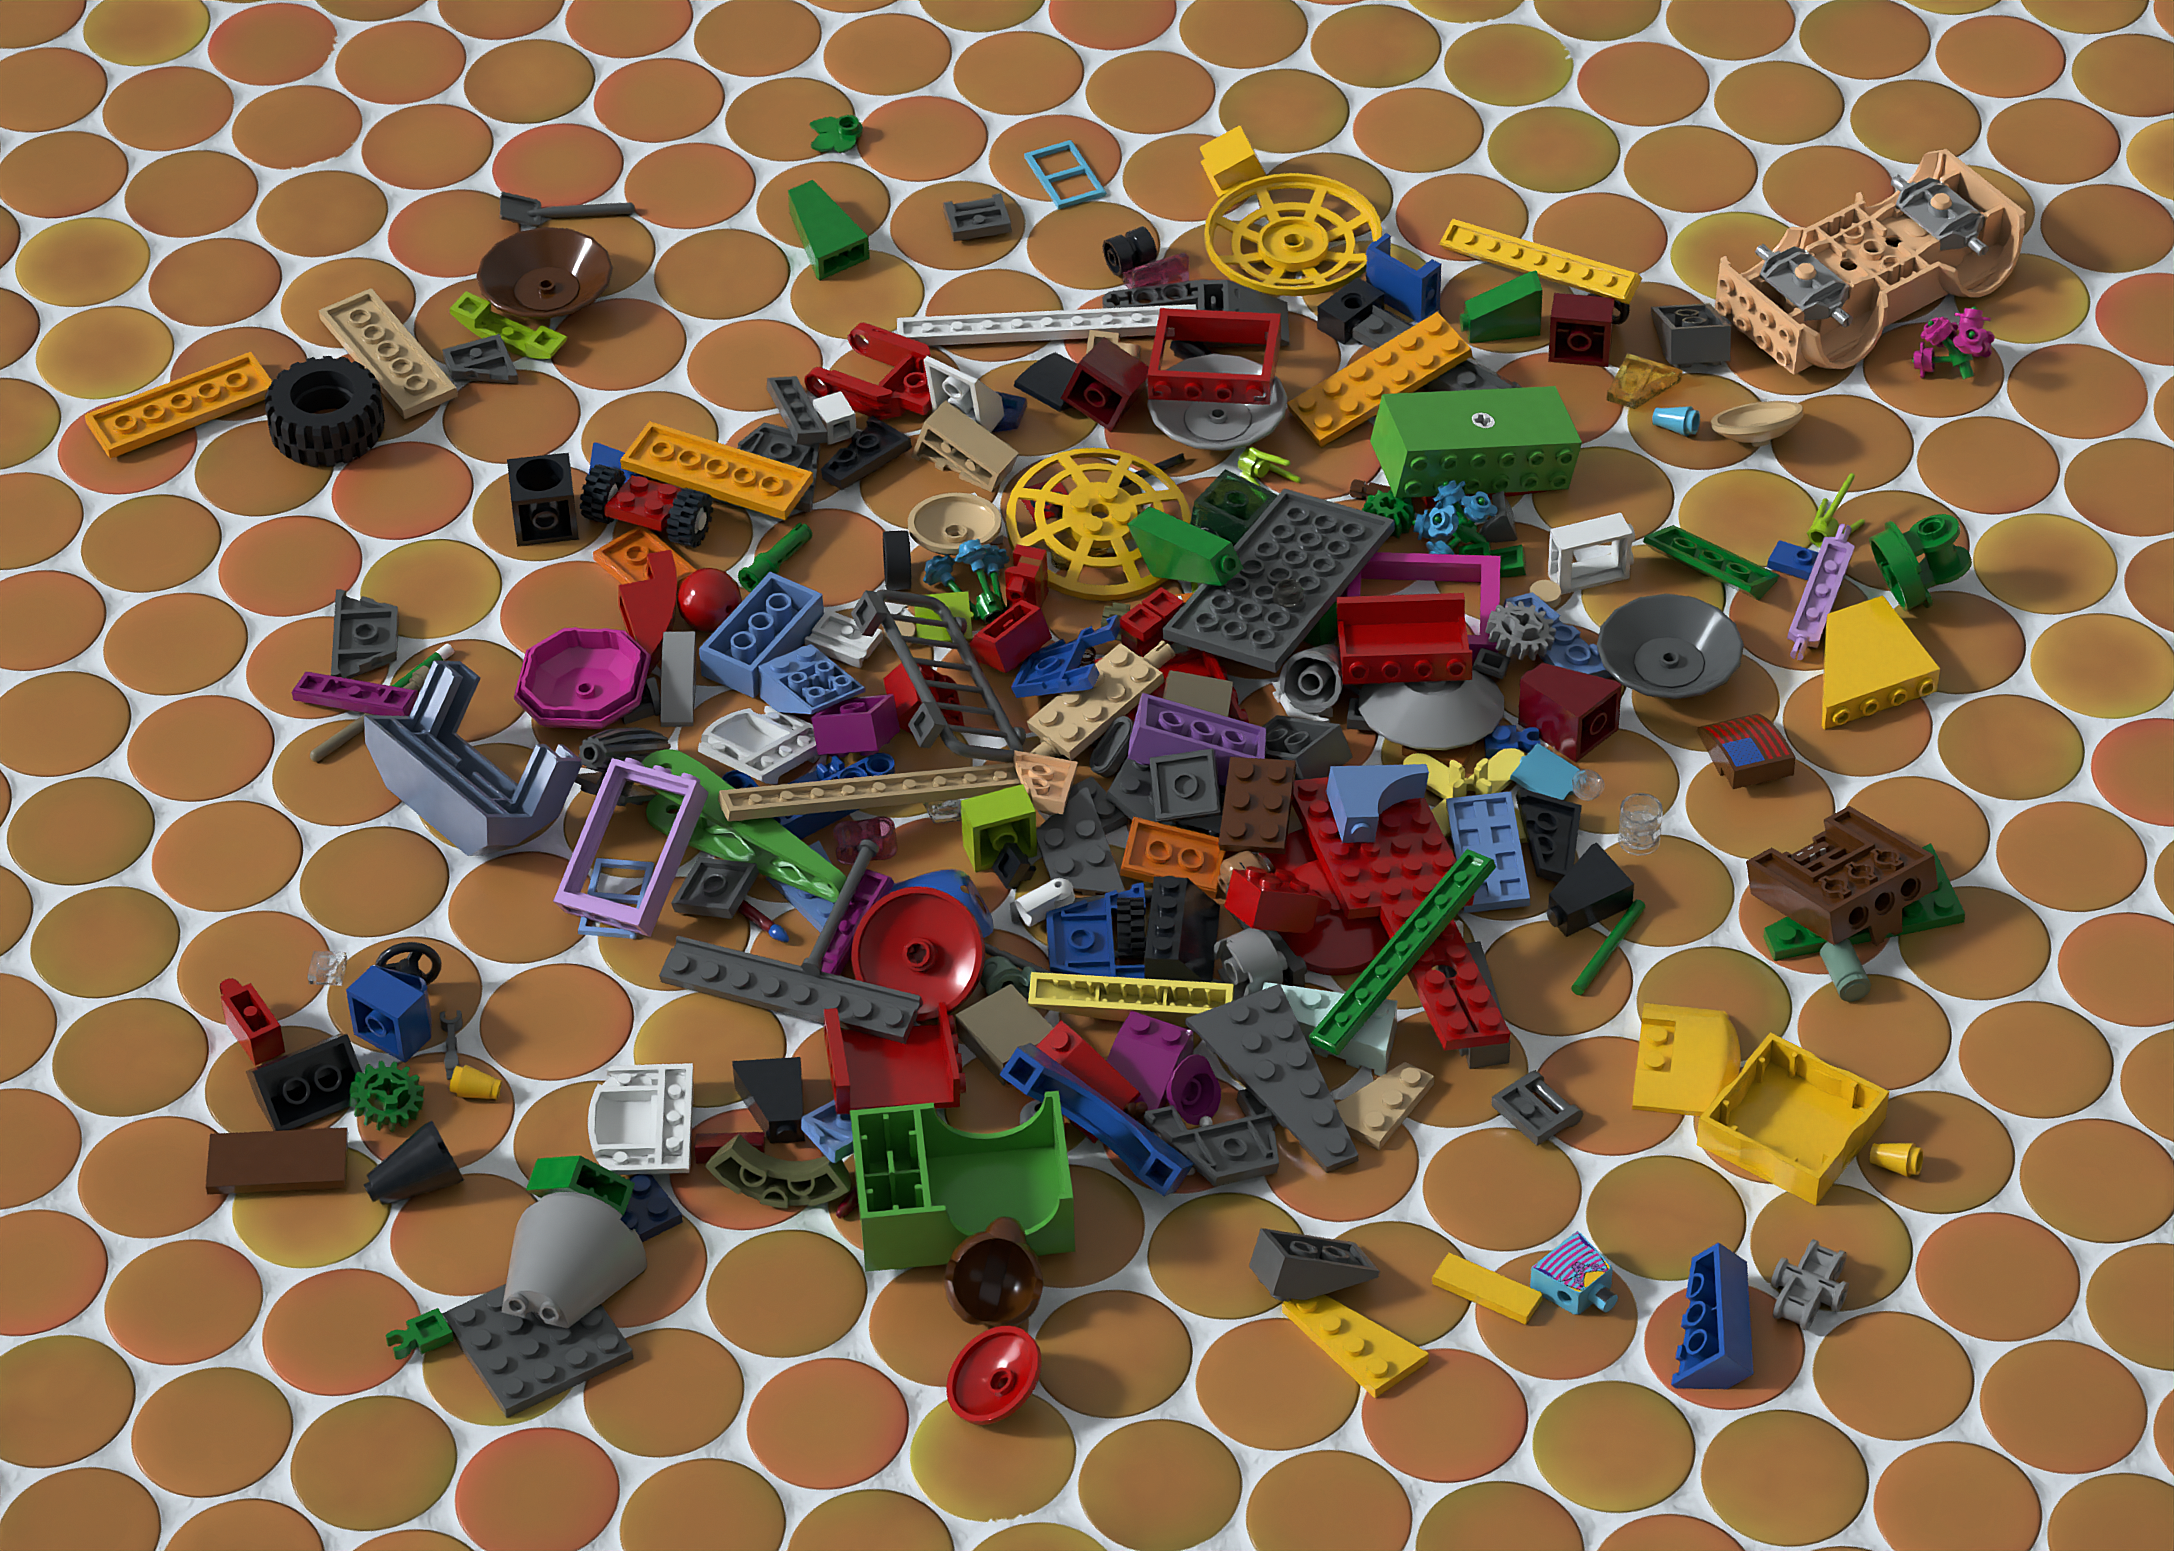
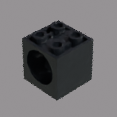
M569 452L507 459L517 546L579 540Z

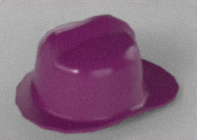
M1194 1054L1181 1061L1178 1067L1170 1074L1166 1096L1169 1104L1175 1107L1176 1111L1187 1123L1200 1125L1199 1121L1202 1117L1208 1116L1212 1118L1218 1110L1221 1101V1087L1209 1061L1202 1055Z

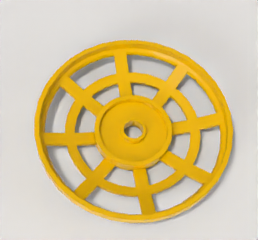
M1285 173L1250 180L1223 195L1208 214L1205 223L1204 240L1206 251L1211 261L1232 281L1262 293L1278 296H1307L1329 292L1345 286L1366 272V253H1354L1355 238L1352 231L1368 223L1371 228L1373 241H1377L1382 237L1380 218L1373 205L1355 189L1323 176ZM1288 188L1315 190L1310 204L1302 202L1273 204L1268 193L1271 190ZM1326 194H1330L1348 202L1361 215L1346 222L1336 213L1321 206ZM1253 195L1257 196L1262 207L1248 214L1239 224L1223 217L1235 204ZM1304 212L1305 215L1304 217L1291 216L1281 218L1279 213ZM1317 216H1320L1333 223L1337 228L1326 232L1320 224L1315 222ZM1264 217H1267L1269 223L1259 233L1248 229L1254 222ZM1217 225L1233 233L1231 239L1233 255H1217L1215 253L1213 239ZM1344 236L1346 242L1345 253L1328 251L1330 241ZM1244 238L1257 243L1258 252L1242 255L1240 249L1241 239ZM1323 261L1339 262L1332 269L1322 274H1319L1314 268ZM1264 262L1272 267L1273 270L1269 275H1266L1253 268L1250 263ZM1348 263H1361L1356 269L1346 275L1329 282L1326 281V279L1338 274ZM1227 265H1240L1250 275L1263 280V282L1249 279L1235 272ZM1302 271L1307 277L1305 279H1282L1285 272Z
M1081 448L1050 456L1031 467L1019 479L1011 492L1007 504L1005 527L1012 551H1014L1016 544L1032 547L1044 540L1055 553L1071 561L1066 577L1060 576L1050 569L1047 570L1048 587L1081 599L1110 601L1139 596L1155 589L1168 580L1167 578L1153 577L1152 574L1141 578L1134 563L1142 558L1139 548L1129 552L1125 541L1132 535L1127 524L1137 517L1138 506L1152 503L1155 509L1164 512L1162 502L1178 500L1183 521L1192 525L1189 506L1181 490L1168 475L1155 465L1130 453L1114 449ZM1100 457L1119 461L1116 466L1101 463L1077 465L1073 459ZM1060 463L1065 469L1053 476L1041 490L1023 488L1033 476L1047 467ZM1132 464L1144 469L1157 477L1170 490L1155 491L1142 477L1129 471V467ZM1104 471L1110 472L1111 475L1107 483L1089 482L1083 472ZM1070 476L1078 486L1068 495L1051 492L1058 483ZM1126 477L1139 485L1146 493L1130 496L1129 493L1119 486L1123 478ZM1018 499L1036 501L1034 517L1038 530L1021 538L1015 518ZM1045 503L1063 506L1062 519L1047 525L1044 515ZM1104 512L1107 517L1100 519L1093 516L1092 513ZM1066 530L1074 540L1079 542L1076 552L1060 543L1054 535ZM1091 547H1113L1117 556L1101 558L1091 557L1088 554ZM1083 566L1091 568H1116L1122 566L1128 582L1116 585H1093L1078 582Z

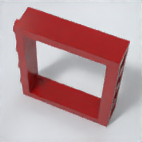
M1160 308L1147 375L1148 399L1270 405L1281 342V314ZM1166 340L1266 344L1261 375L1168 371L1160 369Z

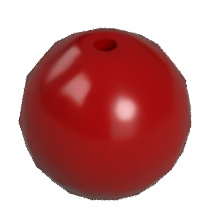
M714 568L698 569L687 576L681 583L677 593V604L681 617L693 629L709 633L715 632L742 602L738 583L725 571Z

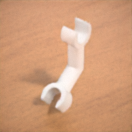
M1280 680L1273 682V686L1276 691L1272 692L1274 698L1278 703L1282 704L1289 717L1329 723V719L1321 718V716L1333 717L1332 707L1319 713H1306L1294 708L1286 694L1282 693Z

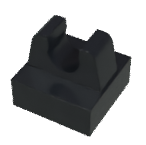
M1011 842L1004 844L992 866V869L1006 889H1017L1021 881L1031 880L1037 870L1035 866H1030L1028 855L1021 851L1017 843Z

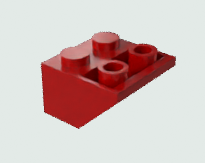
M1020 600L975 634L969 646L978 662L1008 673L1032 653L1040 650L1046 642L1052 639L1041 608Z
M901 662L883 680L886 695H894L899 727L913 735L908 724L922 704V701ZM917 664L925 680L956 684L950 676L942 675L930 666ZM929 687L937 702L960 705L957 690ZM941 709L948 724L965 726L962 712Z

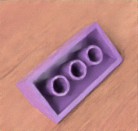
M1142 693L1129 741L1128 759L1135 760L1141 765H1150L1149 758L1213 748L1216 751L1219 785L1226 786L1230 757L1265 759L1266 728Z

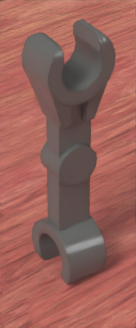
M456 1010L457 1017L453 1020L446 1019L445 1011L440 1013L441 1028L448 1032V1037L446 1038L447 1051L444 1058L447 1080L452 1078L456 1065L460 1066L459 1057L457 1056V1037L455 1036V1032L459 1031L463 1026L460 1010Z

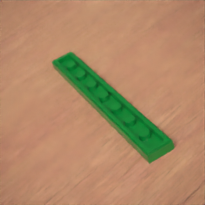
M1469 849L1462 854L1308 1036L1311 1044L1337 1056L1494 871L1496 865L1493 859Z

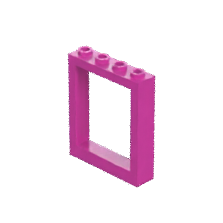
M1376 552L1341 594V597L1360 596L1361 579L1481 582L1480 635H1468L1469 650H1472V666L1480 648L1498 653V650H1496L1497 642H1489L1490 634L1486 633V627L1491 611H1495L1497 605L1500 604V556Z

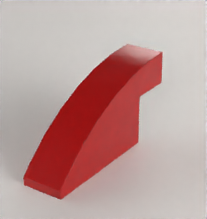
M672 550L647 554L646 574L648 580L618 585V606L627 633L651 656L647 676L652 673L662 657L663 633L672 632L675 622L677 576Z

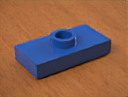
M1779 540L1768 559L1767 568L1808 580L1819 552Z

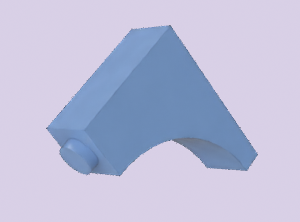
M1427 765L1331 766L1326 793L1342 843L1374 842L1379 815L1384 810L1404 800L1424 798L1429 775Z

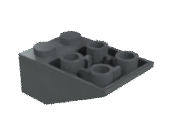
M1198 280V310L1281 314L1280 346H1289L1288 303L1286 301L1230 280ZM1201 341L1206 347L1213 348L1266 346V344Z

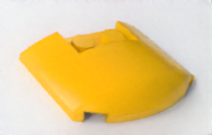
M1644 1003L1634 1083L1633 1110L1701 1116L1724 1087L1728 1086L1738 1077L1741 1059L1740 1044L1734 1025L1729 1020V1016L1725 1011Z

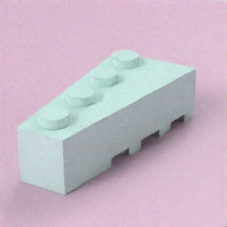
M1264 982L1262 990L1277 984ZM1281 984L1308 1046L1315 1050V1054L1326 1058L1330 1054L1345 1059L1346 1065L1358 1069L1361 1065L1374 1069V1074L1378 1076H1383L1387 1073L1397 1029L1398 1001L1385 999L1337 1056L1311 1044L1308 1036L1345 993Z

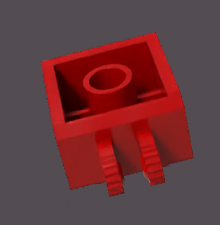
M1247 866L1246 870L1233 869L1224 907L1252 929L1306 934L1313 928L1315 917H1318V915L1320 917L1328 915V912L1332 909V904L1328 898L1321 896L1320 892L1314 889L1311 890L1308 883L1296 879L1295 873L1291 871L1277 869L1275 873H1267L1264 869Z

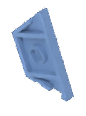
M834 1100L802 1117V1131L831 1162L836 1163L854 1153L851 1114H836Z

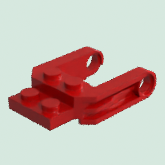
M864 322L859 323L848 334V342L857 353L894 366L879 382V385L836 370L830 371L821 367H814L804 378L807 389L814 396L821 398L841 391L853 411L870 417L874 416L879 420L901 416L907 409L925 416L932 408L924 365L926 356L931 357L929 346ZM860 335L864 336L867 339L868 343L865 342Z

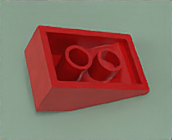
M1062 1020L1036 1046L1122 1111H1124L1126 1104L1135 1102L1141 1095L1131 1083ZM1064 1115V1118L1092 1143L1095 1144L1099 1140Z

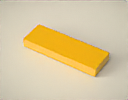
M1452 1253L1447 1254L1432 1276L1433 1285L1525 1325L1542 1302L1543 1293Z

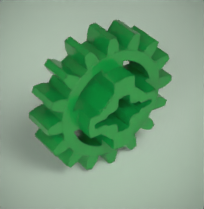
M379 1061L378 1068L376 1069L367 1064L365 1073L357 1072L355 1082H352L349 1094L351 1096L349 1104L350 1106H355V1117L364 1115V1125L367 1126L373 1121L377 1123L376 1129L378 1131L382 1129L383 1125H388L390 1131H395L397 1123L404 1128L408 1127L409 1118L416 1121L419 1110H422L424 1086L418 1085L419 1076L409 1077L410 1068L406 1066L399 1070L395 1061H393L390 1067H385L384 1062Z

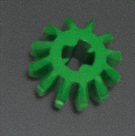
M1391 489L1386 493L1378 490L1376 495H1368L1364 508H1362V511L1395 520V530L1390 536H1394L1397 539L1400 538L1402 533H1409L1413 525L1412 522L1415 520V511L1411 498H1395Z

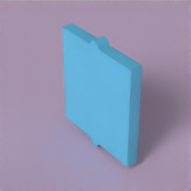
M1537 743L1527 756L1521 757L1520 765L1511 774L1510 779L1529 791L1565 800L1568 795L1574 794L1575 786L1584 777L1585 772Z

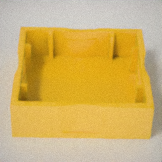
M1770 1032L1745 1062L1738 1077L1728 1086L1724 1087L1700 1116L1697 1146L1816 1206L1886 1119L1889 1091L1847 1070L1829 1065L1813 1053Z

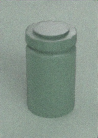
M1845 939L1836 945L1829 942L1824 944L1820 950V955L1840 998L1843 1001L1852 1002L1865 997L1871 989V983L1851 941Z

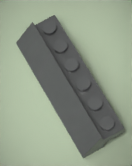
M1373 305V314L1353 328V338L1375 350L1414 325L1390 311ZM1471 358L1422 386V388L1429 392L1521 388Z

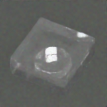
M960 799L923 803L934 824L962 821Z
M313 951L307 975L309 984L342 986L348 962L346 952Z

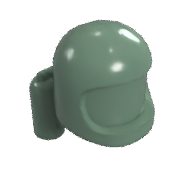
M993 956L985 960L980 983L986 989L988 996L1012 984L1024 998L1029 1000L1031 972L1037 971L1030 966H1026L1020 971L1009 959L1003 956Z

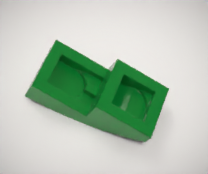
M1488 541L1459 547V555L1500 556V578L1526 575L1523 545L1492 550Z

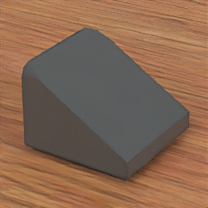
M1480 648L1472 669L1503 679L1507 674L1511 658Z

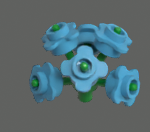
M1455 480L1445 481L1438 488L1439 493L1433 498L1434 501H1438L1435 508L1430 513L1425 509L1423 515L1417 514L1416 520L1412 522L1414 525L1413 532L1419 533L1418 540H1421L1422 537L1431 539V537L1436 538L1439 534L1446 537L1453 535L1455 538L1448 545L1441 540H1438L1435 544L1428 541L1426 543L1428 554L1455 555L1452 549L1460 542L1464 544L1468 542L1472 544L1486 542V537L1477 532L1475 522H1484L1488 516H1495L1498 511L1497 507L1491 504L1486 493L1478 491L1474 496H1466L1462 489L1466 485L1465 482L1456 484Z

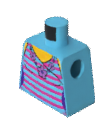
M1576 1231L1531 1267L1530 1288L1543 1293V1298L1574 1315L1581 1314L1592 1304L1596 1305L1603 1312H1608L1618 1300V1296L1610 1290L1613 1271L1611 1265L1579 1231Z

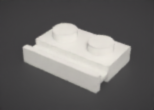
M827 610L812 629V634L809 637L806 636L805 646L812 644L828 657L861 668L863 660L868 659L882 641L883 633L881 629H877L873 637L864 636L859 631L854 619Z

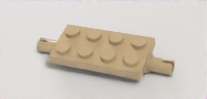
M1160 641L1156 647L1142 657L1121 643L1095 664L1100 675L1093 689L1060 693L1027 721L1029 729L1041 739V744L1030 753L1054 758L1065 755L1070 760H1073L1105 733L1115 719L1125 716L1138 705L1142 693L1151 694L1165 682L1163 673L1158 669L1175 657L1174 650L1169 644Z

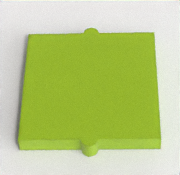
M968 591L928 594L927 596L942 601L949 608L954 618L963 617L966 619L967 629L964 637L966 641H972L971 620L974 618V613L970 612ZM914 606V617L941 621L938 614L934 611ZM913 623L916 625L917 638L953 642L944 627Z

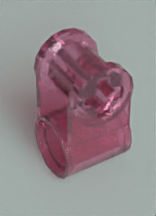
M878 816L872 819L844 821L837 824L833 830V836L838 842L836 857L843 864L855 863L860 852L858 847L862 840H871L879 847L877 855L872 857L870 861L890 859L897 853L898 844L895 824L888 817ZM847 830H849L850 837L846 835ZM848 848H852V855L849 854Z

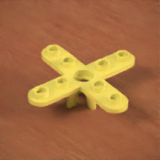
M1503 749L1489 761L1487 758H1483L1474 768V774L1468 779L1465 778V768L1459 762L1451 760L1450 767H1447L1423 753L1409 755L1404 760L1403 765H1427L1429 775L1426 789L1444 799L1431 811L1445 839H1447L1451 832L1446 809V798L1464 797L1467 791H1475L1476 795L1500 793L1513 781L1510 779V776L1520 765L1521 757L1526 755L1518 749ZM1514 807L1520 843H1525L1527 838L1519 810Z

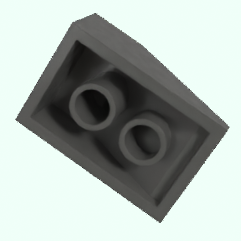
M1710 303L1651 307V315L1664 357L1671 365L1676 368H1688L1692 366V363L1718 366L1721 365V361H1730L1731 325Z
M1276 715L1262 726L1266 728L1265 759L1295 760V780L1328 777L1331 766H1343L1353 758L1340 724Z
M1264 1228L1260 1229L1249 1264L1251 1270L1259 1278L1258 1280L1269 1290L1270 1295L1277 1300L1285 1302L1290 1301L1291 1298L1307 1300L1378 1278L1380 1273L1378 1268L1355 1242Z

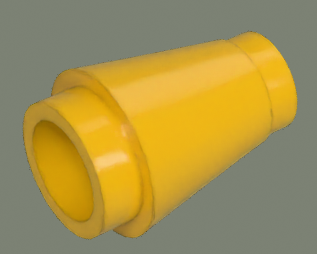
M466 1064L464 1067L456 1065L449 1091L456 1093L457 1097L497 1100L501 1091L502 1080L496 1079Z
M1874 1143L1870 1151L1871 1164H1876L1906 1177H1910L1911 1174L1919 1175L1922 1169L1924 1151L1923 1148L1916 1147L1915 1143Z

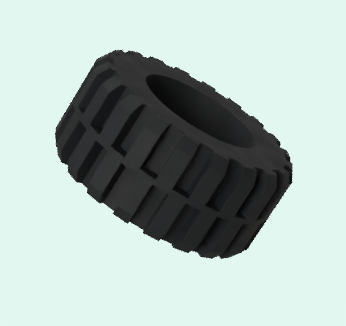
M323 356L322 359L312 357L307 358L306 362L303 363L296 362L290 366L289 370L284 369L278 374L277 379L272 381L265 395L269 432L274 446L287 458L290 459L292 457L293 461L302 465L306 462L313 467H319V464H326L327 467L336 466L335 463L339 462L349 463L354 457L358 456L360 458L366 454L367 448L372 449L384 431L385 415L379 382L369 369L364 368L362 364L356 361L351 363L348 358L339 357V359H333L332 356ZM323 409H338L330 413L313 414V412Z

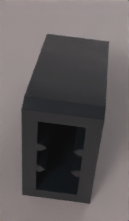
M1598 843L1592 844L1549 893L1548 920L1568 937L1628 909L1633 903L1634 883Z
M801 1057L732 1061L735 1089L762 1131L765 1132L771 1144L804 1142L805 1133L801 1129L802 1117L804 1116Z

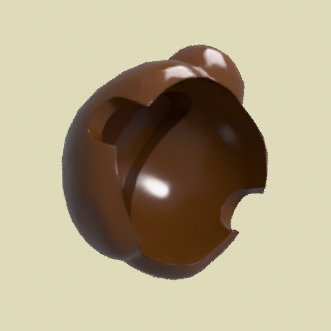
M999 1217L993 1220L985 1231L975 1233L963 1240L955 1248L948 1261L944 1278L945 1292L952 1309L968 1324L975 1326L990 1324L994 1327H1016L1025 1322L1035 1312L1040 1302L1043 1290V1273L1037 1254L1026 1243L1025 1230L1022 1224L1011 1217Z

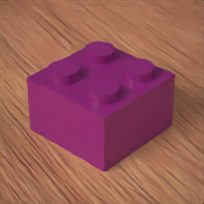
M893 694L851 697L819 711L811 718L818 755L830 754L831 758L833 756L838 758L849 755L850 752H860L861 756L874 755L879 752L882 746L890 743V739L900 732Z

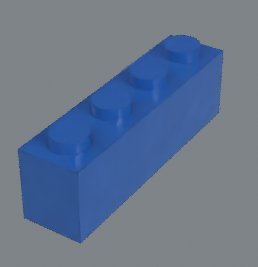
M1718 1242L1692 1257L1686 1298L1690 1300V1305L1682 1316L1681 1327L1685 1329L1683 1344L1677 1346L1676 1359L1680 1361L1679 1372L1674 1373L1672 1376L1671 1386L1674 1388L1728 1389L1754 1374L1747 1261Z

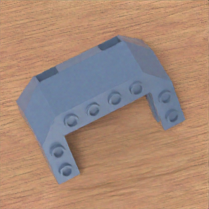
M434 660L409 716L364 715L365 744L386 788L467 856H484L515 846L559 817L580 771L582 760L563 744H558L555 752L546 744H536L523 775L517 784L456 733L481 677L461 661Z

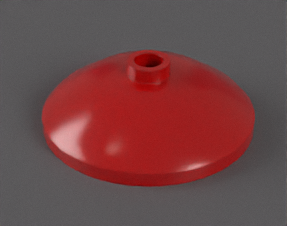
M1014 1326L995 1327L973 1338L958 1354L949 1371L946 1393L952 1410L964 1421L976 1425L992 1424L1016 1412L1033 1393L1041 1373L1042 1358L1037 1342L1026 1331Z

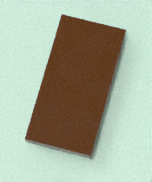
M348 1128L210 1134L206 1176L207 1195L346 1188Z

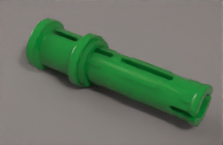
M798 523L769 551L758 554L754 558V563L749 567L742 568L738 573V580L743 588L752 592L769 572L778 574L779 567L812 538L813 533L810 527L806 524Z

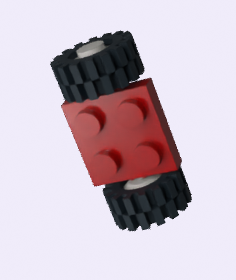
M601 464L594 465V468L590 470V475H587L585 478L587 482L586 485L583 484L582 489L584 492L580 495V500H582L580 504V509H582L581 515L584 518L605 524H610L614 519L658 531H662L669 524L667 527L668 539L671 542L693 548L701 545V540L705 539V532L708 533V523L712 520L710 514L713 512V507H711L713 500L710 494L689 488L680 489L674 485L658 483L641 476L636 477L632 475L624 483L626 476L623 471Z

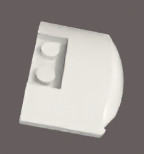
M765 706L764 712L766 714H757L751 708L733 712L716 720L703 732L702 742H699L698 752L766 784H778V778L782 774L805 761L815 763L822 756L818 755L813 725L789 713L777 712L771 706Z
M693 1063L610 1066L607 1070V1075L610 1077L603 1085L597 1084L591 1098L588 1113L589 1140L597 1162L602 1167L618 1175L689 1173L691 1166L692 1107L694 1103Z

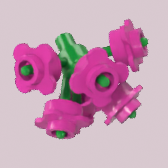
M1973 306L1971 309L1965 308L1964 314L1955 313L1954 316L1960 317L1959 327L1956 322L1951 323L1948 318L1936 317L1931 319L1924 326V331L1920 336L1932 345L1946 347L1949 351V356H1935L1934 348H1925V342H1920V351H1914V357L1912 358L1914 368L1920 369V377L1924 378L1925 372H1934L1935 363H1952L1953 367L1958 366L1963 380L1975 376L1970 364L1974 360L1973 356L1987 358L1992 354L1990 347L1995 337L1992 332L1983 329L1984 321H1991V318L1982 317L1983 311L1977 310Z

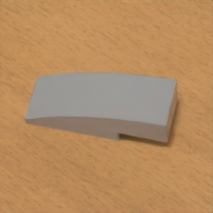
M695 632L663 633L661 727L693 726L697 657Z

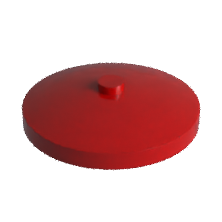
M1319 860L1308 862L1291 871L1295 873L1296 879L1308 883L1311 890H1317L1322 894L1321 896L1328 898L1331 901L1332 909H1330L1328 915L1326 914L1321 917L1318 915V917H1315L1313 928L1306 934L1277 932L1294 954L1303 958L1308 971L1332 976L1350 975L1364 971L1390 941L1379 916L1347 920Z
M907 887L885 895L865 913L853 938L851 952L852 967L855 978L858 981L921 996L923 1005L918 1009L916 1022L938 1019V1002H945L947 1014H950L964 1004L972 995L983 973L985 943L976 918L957 898L934 888Z

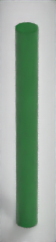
M1639 899L1634 900L1571 986V990L1575 994L1582 995L1646 908L1643 901Z

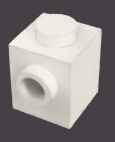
M841 391L813 400V407L827 430L828 445L851 438L856 433L855 412Z

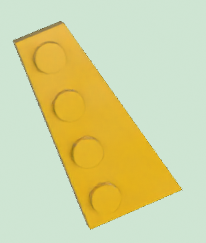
M1325 1294L1307 1300L1291 1298L1290 1301L1282 1303V1313L1374 1398H1377L1429 1362L1428 1352Z

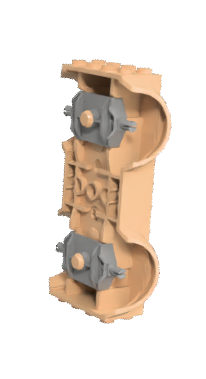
M1947 149L1930 151L1924 154L1917 170L1908 181H1905L1900 175L1895 176L1891 180V185L1898 191L1886 200L1873 206H1866L1862 193L1859 192L1856 194L1855 203L1807 228H1788L1773 251L1766 247L1765 244L1757 247L1755 253L1763 260L1748 271L1739 274L1730 267L1731 263L1728 261L1727 256L1720 259L1715 309L1793 375L1812 365L1824 369H1844L1864 359L1876 345L1884 327L1949 293L1958 297L1979 298L1992 293L2000 287L2009 277L2017 263L2023 242L2026 212ZM1898 240L1901 241L1900 243H1898V247L1889 246L1890 244ZM1854 263L1857 265L1855 270L1844 269Z

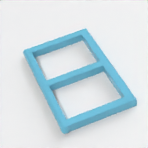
M1072 140L1024 153V158L1058 210L1106 196L1105 189ZM1070 149L1080 166L1045 176L1035 159ZM1086 173L1096 188L1094 191L1061 200L1050 183Z

